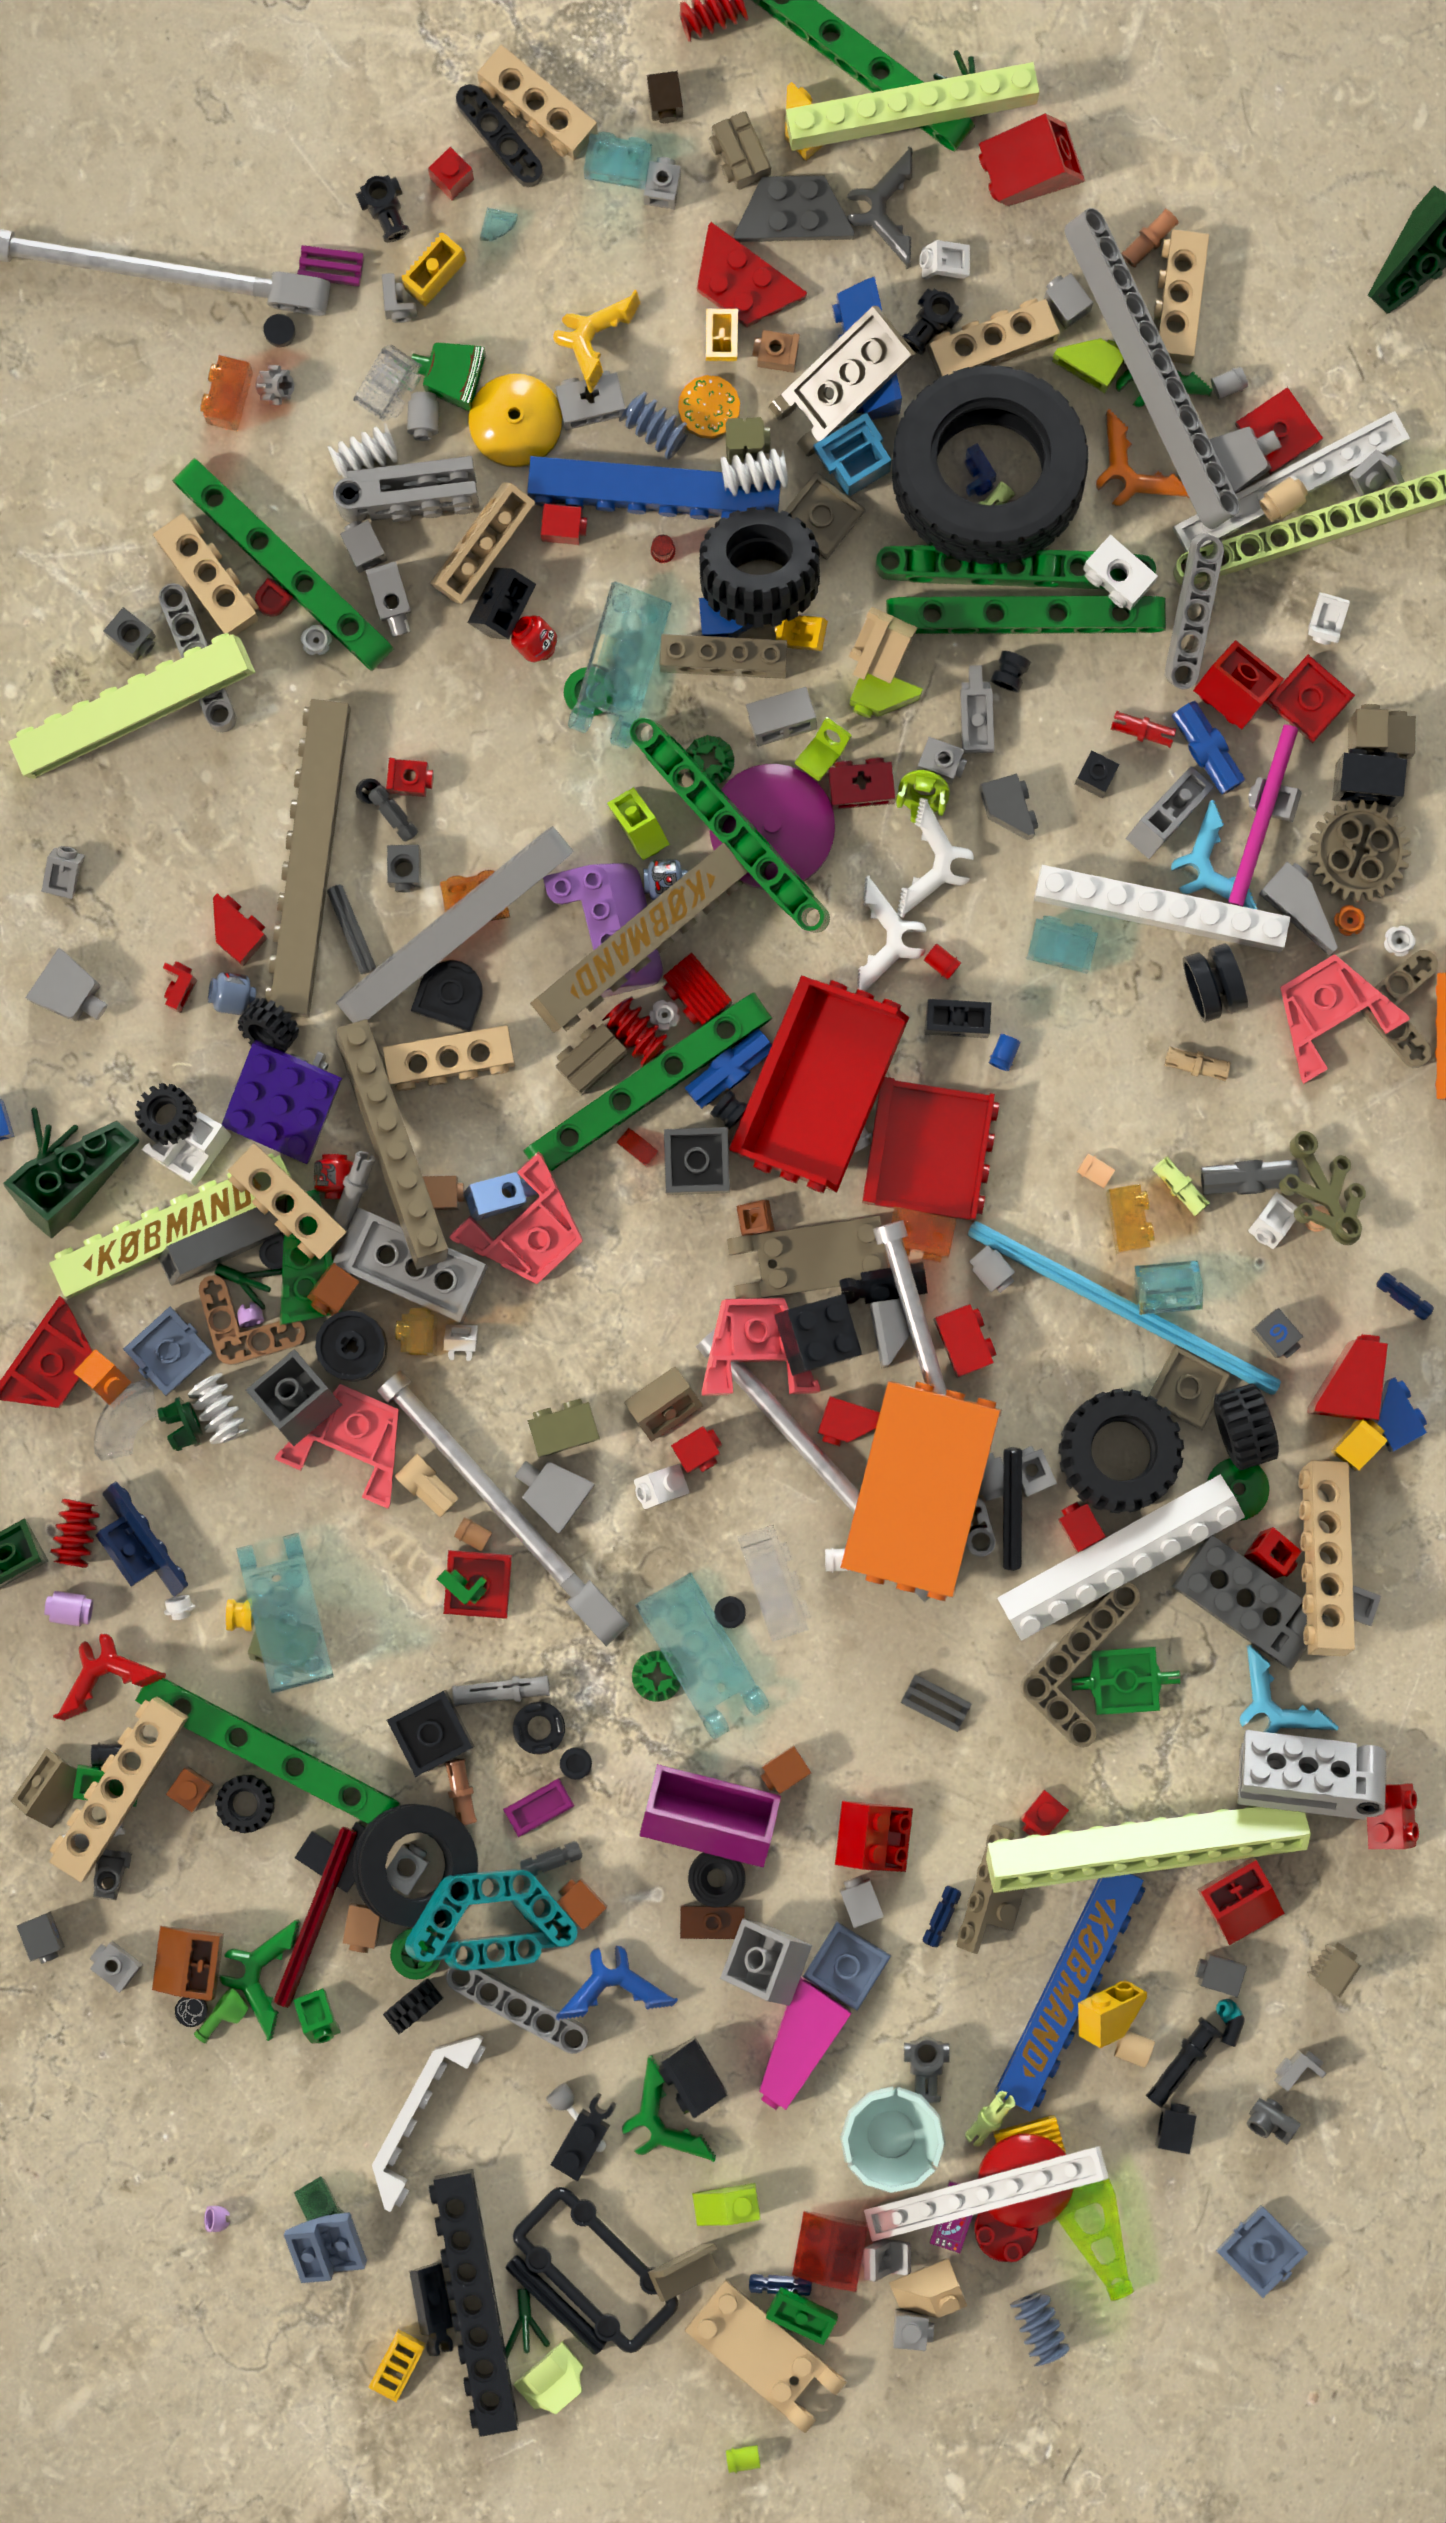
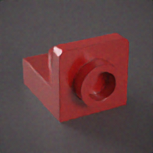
M175 961L172 966L165 962L163 969L167 973L178 977L176 982L171 981L165 992L164 998L167 999L165 1005L181 1014L197 979L190 974L192 969L186 965Z
M1043 1790L1021 1816L1020 1820L1025 1823L1022 1830L1028 1835H1049L1069 1810L1047 1791Z

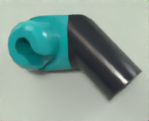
M1220 2000L1216 2005V2012L1226 2025L1221 2042L1236 2047L1245 2018L1233 2000Z

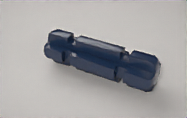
M1384 1273L1376 1283L1379 1289L1385 1293L1389 1292V1296L1409 1311H1415L1414 1315L1421 1320L1428 1319L1432 1314L1434 1307L1426 1300L1421 1301V1297L1403 1283H1397L1396 1278L1391 1274Z
M952 1886L945 1887L941 1896L943 1900L942 1902L939 1901L929 1923L931 1927L929 1930H926L923 1936V1942L934 1948L939 1946L942 1940V1931H946L954 1913V1904H958L961 1897V1891Z
M752 2274L749 2278V2291L752 2293L767 2291V2294H777L780 2287L791 2292L798 2293L799 2296H809L812 2292V2280L809 2277L794 2279V2276L768 2275L767 2278L761 2274Z

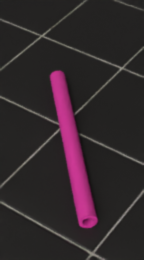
M1287 724L1283 725L1228 904L1242 907L1244 905L1299 730L1297 727Z

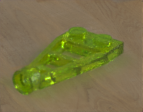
M1110 2179L1075 2187L1069 2203L1056 2219L1107 2287L1106 2290L1110 2300L1115 2301L1132 2294L1134 2288L1130 2279H1128L1116 2194ZM1093 2203H1098L1103 2208L1105 2224L1102 2230L1088 2234L1081 2229L1074 2215L1077 2210ZM1109 2237L1114 2247L1115 2259L1102 2264L1091 2249V2244L1102 2238ZM1115 2278L1122 2279L1121 2281L1112 2284V2281Z

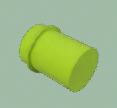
M757 2445L736 2449L732 2447V2449L726 2450L729 2473L735 2472L737 2474L740 2471L761 2468Z

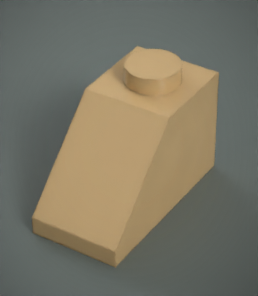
M949 2258L889 2282L899 2308L940 2318L967 2307Z

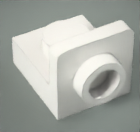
M936 240L923 247L919 259L922 268V278L929 279L935 275L964 279L970 276V245Z
M1276 1192L1248 1232L1255 1236L1256 1240L1261 1244L1274 1249L1295 1222L1294 1210L1297 1206Z

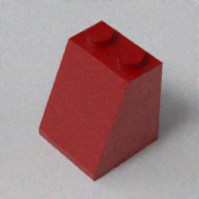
M1046 113L978 143L981 150L979 161L982 168L986 172L988 171L991 183L988 184L989 191L995 201L1006 206L1085 182L1066 123Z
M1361 1334V1336H1357V1339L1348 1342L1309 1404L1307 1413L1364 1421L1379 1420L1388 1343L1380 1342V1336Z

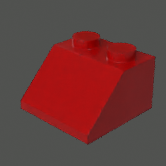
M1235 640L1210 667L1193 691L1206 704L1213 706L1223 714L1228 722L1242 730L1278 688L1284 678Z

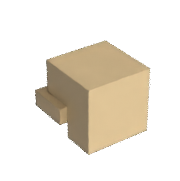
M871 607L855 646L849 654L850 658L858 661L853 675L864 680L869 673L891 683L901 667L917 627Z

